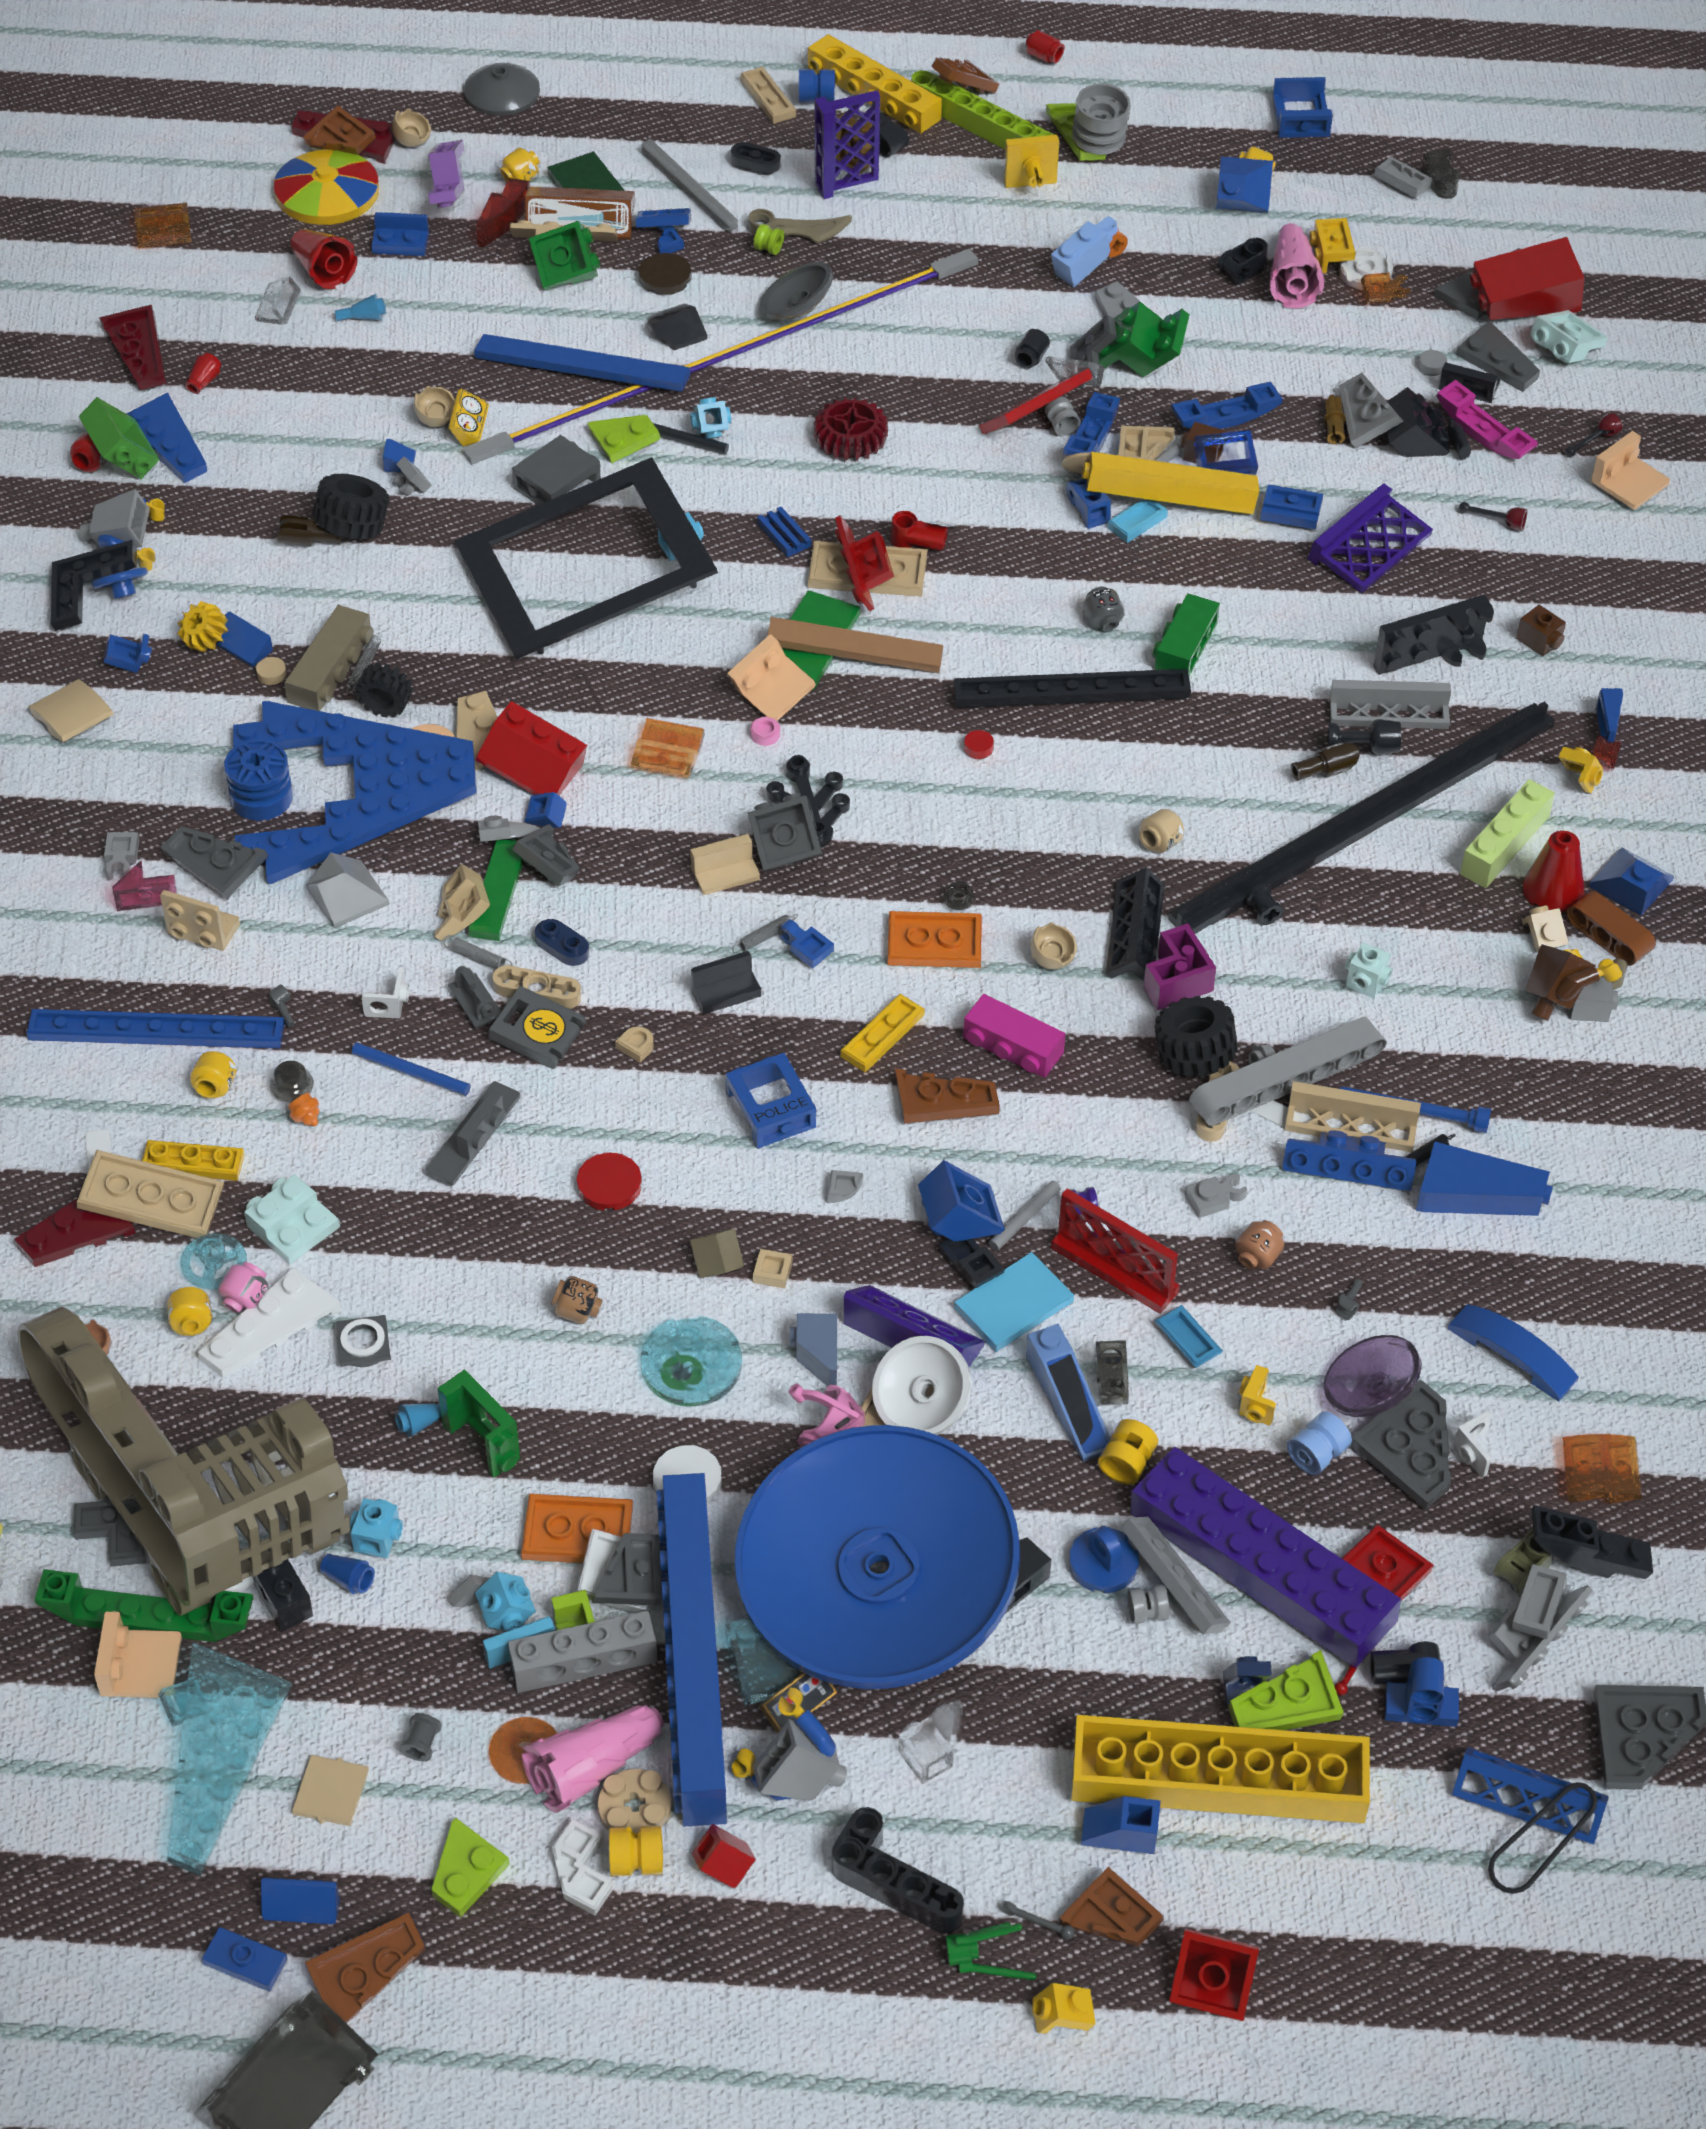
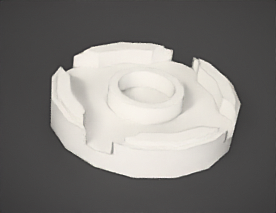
M1372 249L1355 250L1354 261L1341 262L1339 274L1348 286L1365 291L1378 290L1385 287L1391 281L1393 264L1387 256L1386 259L1380 256L1381 252Z
M694 1445L678 1446L666 1451L658 1458L653 1469L655 1491L663 1489V1475L705 1473L706 1499L708 1504L721 1488V1467L716 1457L704 1448Z

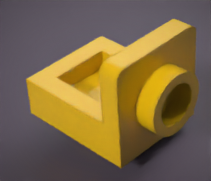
M1563 746L1559 759L1567 770L1581 773L1578 782L1585 792L1591 794L1595 785L1597 786L1602 779L1603 767L1597 757L1591 755L1589 751L1580 747L1571 749Z
M1256 1364L1251 1377L1245 1375L1241 1383L1239 1394L1242 1395L1239 1415L1245 1416L1255 1423L1271 1425L1274 1419L1276 1403L1262 1397L1266 1389L1269 1369Z
M1052 1983L1032 2000V2013L1035 2018L1037 2033L1046 2034L1055 2026L1088 2031L1096 2025L1090 1989Z

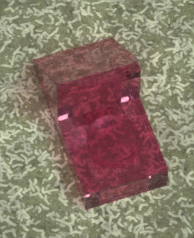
M142 861L138 862L112 886L117 911L162 906L160 894L163 890L178 894L174 874L145 878Z

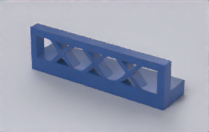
M1467 1747L1452 1795L1529 1821L1537 1814L1532 1802L1543 1797L1553 1799L1571 1782ZM1467 1770L1483 1775L1489 1788L1479 1793L1463 1789L1462 1786ZM1491 1778L1501 1782L1494 1785ZM1509 1784L1518 1787L1524 1800L1513 1806L1505 1804L1497 1792L1498 1789ZM1583 1788L1572 1789L1556 1803L1560 1813L1549 1818L1541 1817L1534 1824L1568 1835L1574 1828L1568 1815L1580 1809L1588 1811L1592 1804L1591 1795ZM1526 1790L1533 1792L1536 1795L1529 1798ZM1594 1791L1598 1802L1597 1808L1593 1813L1595 1817L1590 1833L1579 1829L1573 1836V1838L1593 1845L1609 1797L1597 1791ZM1492 1793L1495 1800L1485 1797V1795ZM1562 1803L1572 1807L1565 1810ZM1527 1805L1528 1808H1529V1810H1530V1812L1525 1811V1810L1520 1809V1808H1522V1807H1524V1806ZM1563 1818L1566 1825L1557 1822L1556 1820Z

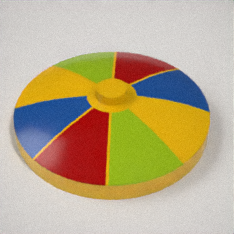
M330 149L316 150L301 154L281 167L274 179V194L280 209L291 218L309 224L331 225L352 220L368 211L378 198L379 179L374 166L360 155Z

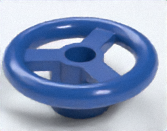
M145 567L115 573L92 581L91 585L95 589L111 586L113 598H122L136 594L133 580L147 575L148 570Z

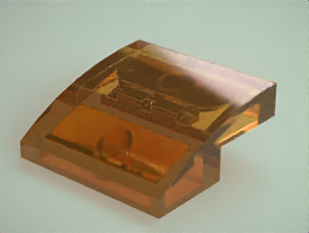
M187 203L134 208L138 248L192 243Z
M647 718L641 739H638L630 764L631 768L689 778L704 740V728Z
M1586 1434L1562 1437L1567 1496L1570 1503L1605 1497L1608 1504L1642 1499L1637 1441L1634 1436Z

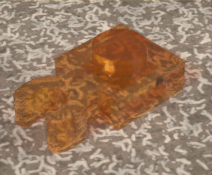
M1389 273L1364 274L1361 278V283L1367 304L1391 302L1395 296L1399 298L1406 297L1411 292V289H1404L1399 284H1404L1408 279L1407 275H1398L1395 279H1390Z

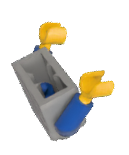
M136 489L119 494L94 507L91 522L80 526L81 537L84 541L94 540L99 548L133 540L137 548L142 547L148 515L153 521H163L165 505L161 499H153L150 503L146 502V499L142 498ZM151 548L137 550L139 567H145L148 571L152 570V562H155V553Z
M790 1688L787 1694L795 1704L788 1703L781 1696L778 1708L782 1714L786 1716L794 1715L797 1720L789 1719L757 1761L755 1754L751 1750L741 1749L736 1756L737 1759L732 1764V1773L739 1778L750 1776V1782L758 1787L759 1793L766 1794L773 1800L780 1801L794 1798L810 1801L818 1796L826 1784L837 1787L842 1786L847 1777V1768L839 1764L836 1744L824 1726L810 1710L805 1712L801 1707L803 1701L802 1693L796 1688Z

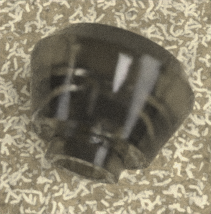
M285 1061L279 1064L270 1080L272 1094L279 1100L292 1102L307 1092L310 1093L314 1086L311 1073L297 1061Z

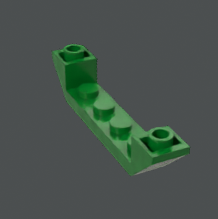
M44 1569L35 1596V1603L75 1626L102 1629L105 1611L120 1612L123 1626H128V1630L178 1631L183 1639L217 1642L246 1628L254 1597L253 1594L222 1591L216 1595L214 1603H207L179 1616L164 1597L83 1588L78 1573Z

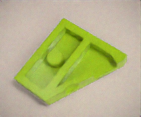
M455 1818L451 1823L431 1889L432 1896L461 1918L510 1865L509 1857Z

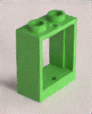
M96 397L78 416L101 456L134 476L142 479L160 460L137 421L102 399Z

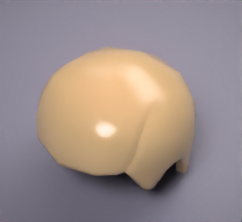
M408 108L402 113L399 110L396 111L392 131L394 137L402 145L416 147L429 140L431 126L428 119L423 115L413 112Z
M426 386L420 394H415V413L422 423L429 427H440L450 422L455 404V398L450 391L442 387Z
M1050 922L1043 927L1038 926L1035 929L1030 943V950L1033 959L1040 966L1046 969H1061L1074 960L1077 944L1074 935L1067 928Z

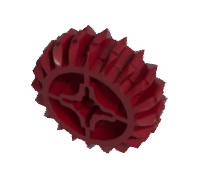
M856 396L853 400H847L844 397L843 401L834 399L832 404L826 403L823 409L818 410L814 421L815 442L819 445V449L825 450L826 455L833 454L835 459L839 457H844L845 461L849 458H854L858 461L859 457L868 459L870 454H877L878 450L884 447L888 437L887 417L884 416L883 409L877 408L876 403L868 404L867 399L859 401Z

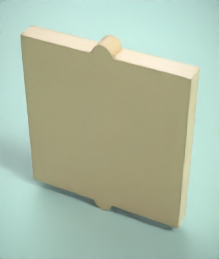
M311 1755L292 1809V1814L317 1819L320 1824L326 1821L351 1826L369 1773V1766L344 1762L341 1757L334 1760Z

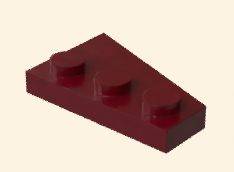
M77 1198L15 1238L14 1242L16 1248L34 1267L73 1255L76 1249L94 1244L95 1247L106 1244V1239L121 1234L124 1235V1238L136 1234L134 1225L127 1220L77 1208Z

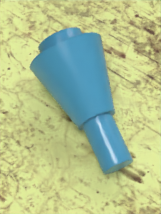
M376 293L349 308L335 310L337 321L350 318L382 320V314H386L383 298H378Z
M434 1403L399 1405L398 1413L395 1414L398 1430L401 1433L405 1432L408 1437H412L433 1424L441 1417L440 1403L436 1405Z

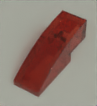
M509 178L502 194L491 193L476 225L478 247H484L498 239L510 229V223H517L525 213V195L530 188V181Z

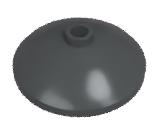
M492 63L474 71L466 79L463 90L466 102L473 109L488 115L506 116L517 114L530 108L539 98L540 83L535 74L523 66L513 63Z
M813 262L799 266L781 276L765 291L761 298L760 309L764 316L775 320H785L810 313L823 300L833 281L831 268L826 263Z

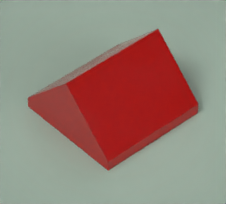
M1185 1928L1169 2002L1243 2021L1260 1947Z

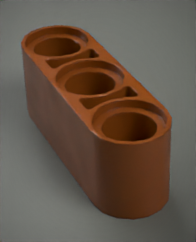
M1595 891L1587 893L1567 910L1568 920L1576 929L1615 958L1626 961L1628 966L1637 963L1656 946L1655 938L1647 928Z

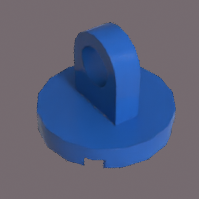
M1105 1525L1083 1532L1074 1540L1069 1553V1565L1072 1575L1079 1584L1091 1591L1096 1589L1099 1591L1104 1590V1593H1114L1125 1589L1135 1579L1139 1567V1552L1129 1544L1127 1535L1122 1531Z

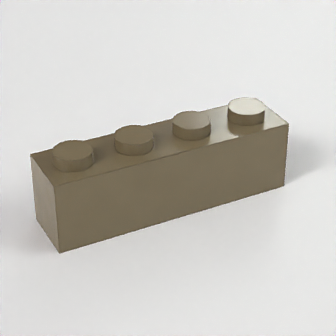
M337 605L286 679L285 689L288 703L306 709L321 711L326 702L329 703L331 701L334 690L339 683L345 680L347 671L353 663L358 661L361 650L365 644H368L373 635L370 614Z

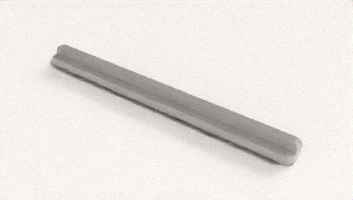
M652 139L642 142V152L719 224L730 232L733 229H737L738 219Z

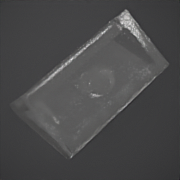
M290 276L268 284L254 318L257 322L280 325L288 323L301 292Z
M1046 357L1045 362L1059 381L1089 368L1093 377L1082 385L1101 386L1105 368L1103 365L1083 360Z

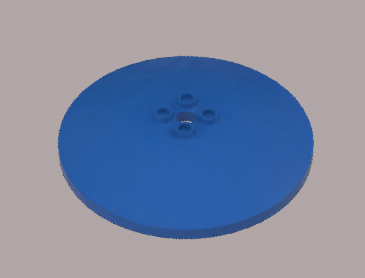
M871 1425L835 1432L805 1445L787 1457L772 1470L752 1496L743 1514L735 1545V1571L741 1600L751 1623L766 1644L790 1665L814 1678L844 1687L860 1689H887L921 1682L947 1671L970 1656L987 1640L1005 1615L1014 1595L1020 1568V1542L1014 1512L1006 1493L986 1466L971 1453L941 1436L924 1430L893 1425ZM877 1561H884L889 1564L888 1570L881 1574L873 1573L870 1568Z

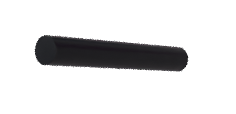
M653 423L659 431L660 437L725 455L729 450V444Z

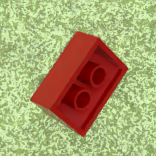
M511 701L495 720L475 761L534 795L555 792L560 796L582 768L588 745Z

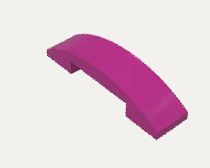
M1454 380L1437 392L1438 400L1455 422L1460 423L1468 435L1488 449L1509 458L1520 459L1537 447L1538 442L1519 427L1510 431L1474 403L1476 395L1457 380Z

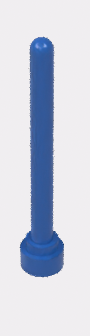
M1348 1087L1338 1088L1421 1103L1420 1115L1467 1123L1468 1127L1474 1128V1132L1487 1134L1491 1108L1478 1106V1109L1471 1108V1111Z

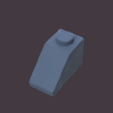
M797 1313V1327H790V1347H796L797 1361L826 1386H837V1314Z

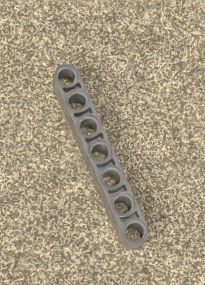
M1361 1017L1209 1081L1196 1088L1191 1094L1189 1101L1209 1126H1214L1291 1093L1293 1081L1313 1084L1369 1060L1382 1052L1387 1041L1367 1017Z

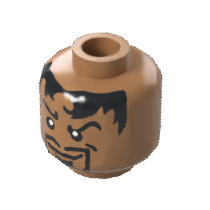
M569 1276L566 1281L560 1280L551 1305L555 1306V1313L559 1317L578 1324H584L589 1316L597 1317L603 1299L597 1297L599 1292L597 1285L575 1276Z

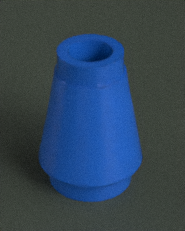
M327 1554L320 1565L321 1573L352 1594L367 1592L374 1581L375 1570L366 1560Z

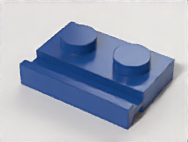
M1268 484L1260 520L1316 530L1324 494Z

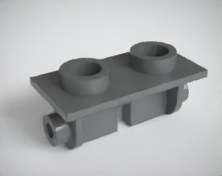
M465 966L458 967L455 970V981L447 985L474 1028L476 1029L495 1021L500 1015L501 1010L478 975L473 973L470 968Z

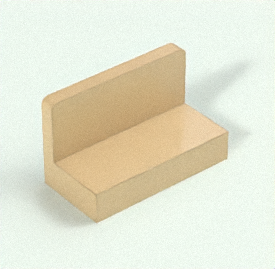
M749 834L690 849L691 870L703 895L760 879V873L753 860L752 841Z

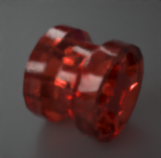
M1598 735L1593 755L1597 757L1600 764H1604L1608 769L1614 770L1622 741L1615 740L1610 742L1606 741L1605 737Z

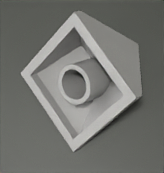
M332 852L306 884L308 891L334 929L390 904L389 899L361 860Z

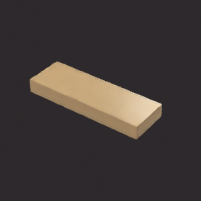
M764 67L740 73V81L773 124L796 117V109Z

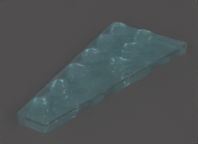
M192 1642L167 1862L201 1876L289 1694L292 1682Z

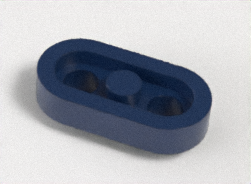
M546 919L535 927L536 944L564 964L577 966L583 964L589 958V943L587 939L559 920Z

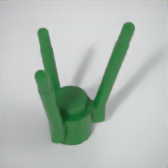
M1007 1922L969 1933L946 1935L949 1965H959L960 1973L976 1972L1027 1980H1035L1037 1977L1032 1972L972 1963V1959H979L977 1942L1020 1931L1022 1925L1019 1923L1011 1925Z

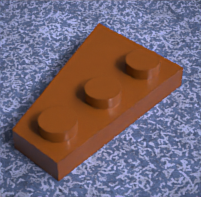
M895 1068V1080L904 1124L999 1114L1000 1105L995 1082L955 1077L953 1080L935 1078V1074L923 1072V1076L906 1074L904 1069Z

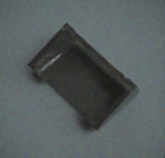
M312 1990L297 1998L277 2018L203 2101L194 2115L210 2129H310L345 2087L354 2081L360 2085L375 2069L371 2063L379 2054Z

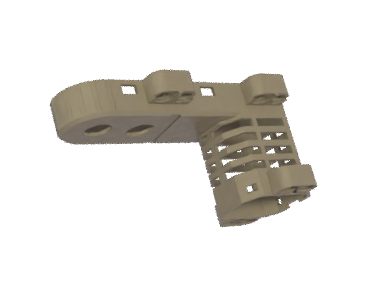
M60 1307L18 1326L19 1349L29 1378L42 1403L69 1440L72 1458L78 1472L98 1500L106 1497L111 1500L149 1555L153 1578L179 1616L209 1603L215 1594L241 1583L242 1580L250 1576L254 1577L263 1573V1570L282 1564V1561L295 1558L304 1551L308 1555H312L338 1543L340 1536L350 1532V1520L347 1514L344 1515L343 1503L348 1500L347 1483L337 1460L334 1458L332 1437L324 1422L305 1398H299L273 1410L269 1415L248 1423V1428L245 1425L228 1432V1437L225 1434L208 1441V1446L204 1443L188 1450V1455L186 1452L178 1455L76 1313L65 1307ZM73 1411L81 1424L70 1428L61 1415ZM250 1451L251 1461L253 1463L257 1476L251 1470V1468L243 1459L241 1454ZM283 1459L286 1468L278 1470L275 1462ZM231 1460V1468L237 1481L238 1487L230 1478L225 1469L222 1467L221 1463ZM211 1469V1476L220 1500L202 1476L203 1471ZM134 1497L142 1510L130 1514L122 1501ZM276 1509L281 1514L286 1526L288 1527V1529L285 1531H280L279 1517L276 1512ZM255 1517H257L269 1534V1538L263 1541L259 1539V1528ZM235 1526L238 1527L248 1541L249 1547L244 1550L239 1548L238 1534Z

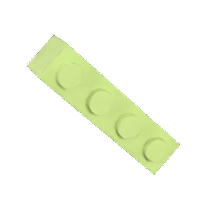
M1528 779L1464 852L1460 875L1487 888L1550 817L1555 792Z

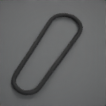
M1580 1782L1571 1783L1494 1852L1489 1860L1488 1872L1491 1881L1498 1889L1506 1893L1516 1894L1524 1892L1532 1886L1594 1813L1598 1800L1592 1787ZM1574 1788H1583L1588 1791L1592 1798L1591 1807L1527 1883L1518 1888L1505 1887L1499 1883L1494 1873V1864L1497 1858L1569 1791Z

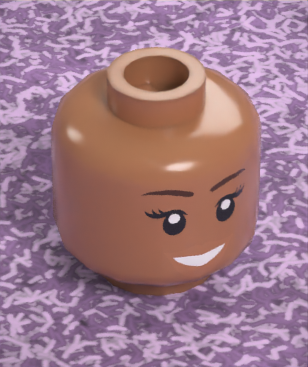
M1267 1220L1251 1222L1235 1242V1249L1239 1255L1238 1260L1240 1263L1251 1270L1255 1268L1268 1269L1272 1266L1284 1250L1282 1231L1275 1224Z

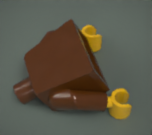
M1541 944L1526 985V992L1538 997L1531 1014L1549 1021L1556 1005L1567 1009L1572 1008L1585 986L1600 981L1601 976L1605 978L1606 982L1616 981L1622 976V971L1618 964L1610 959L1602 960L1598 964L1599 968H1595L1596 965L1583 959L1577 949L1560 950Z

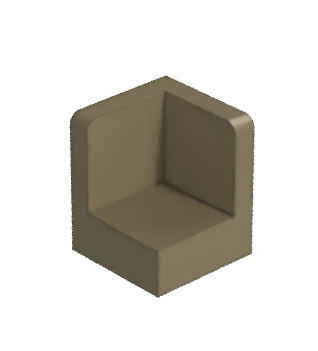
M735 1228L690 1240L700 1278L724 1274L744 1266Z

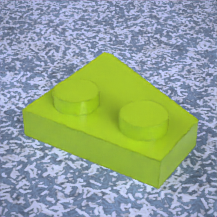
M647 414L587 423L589 431L611 463L661 439L659 431Z

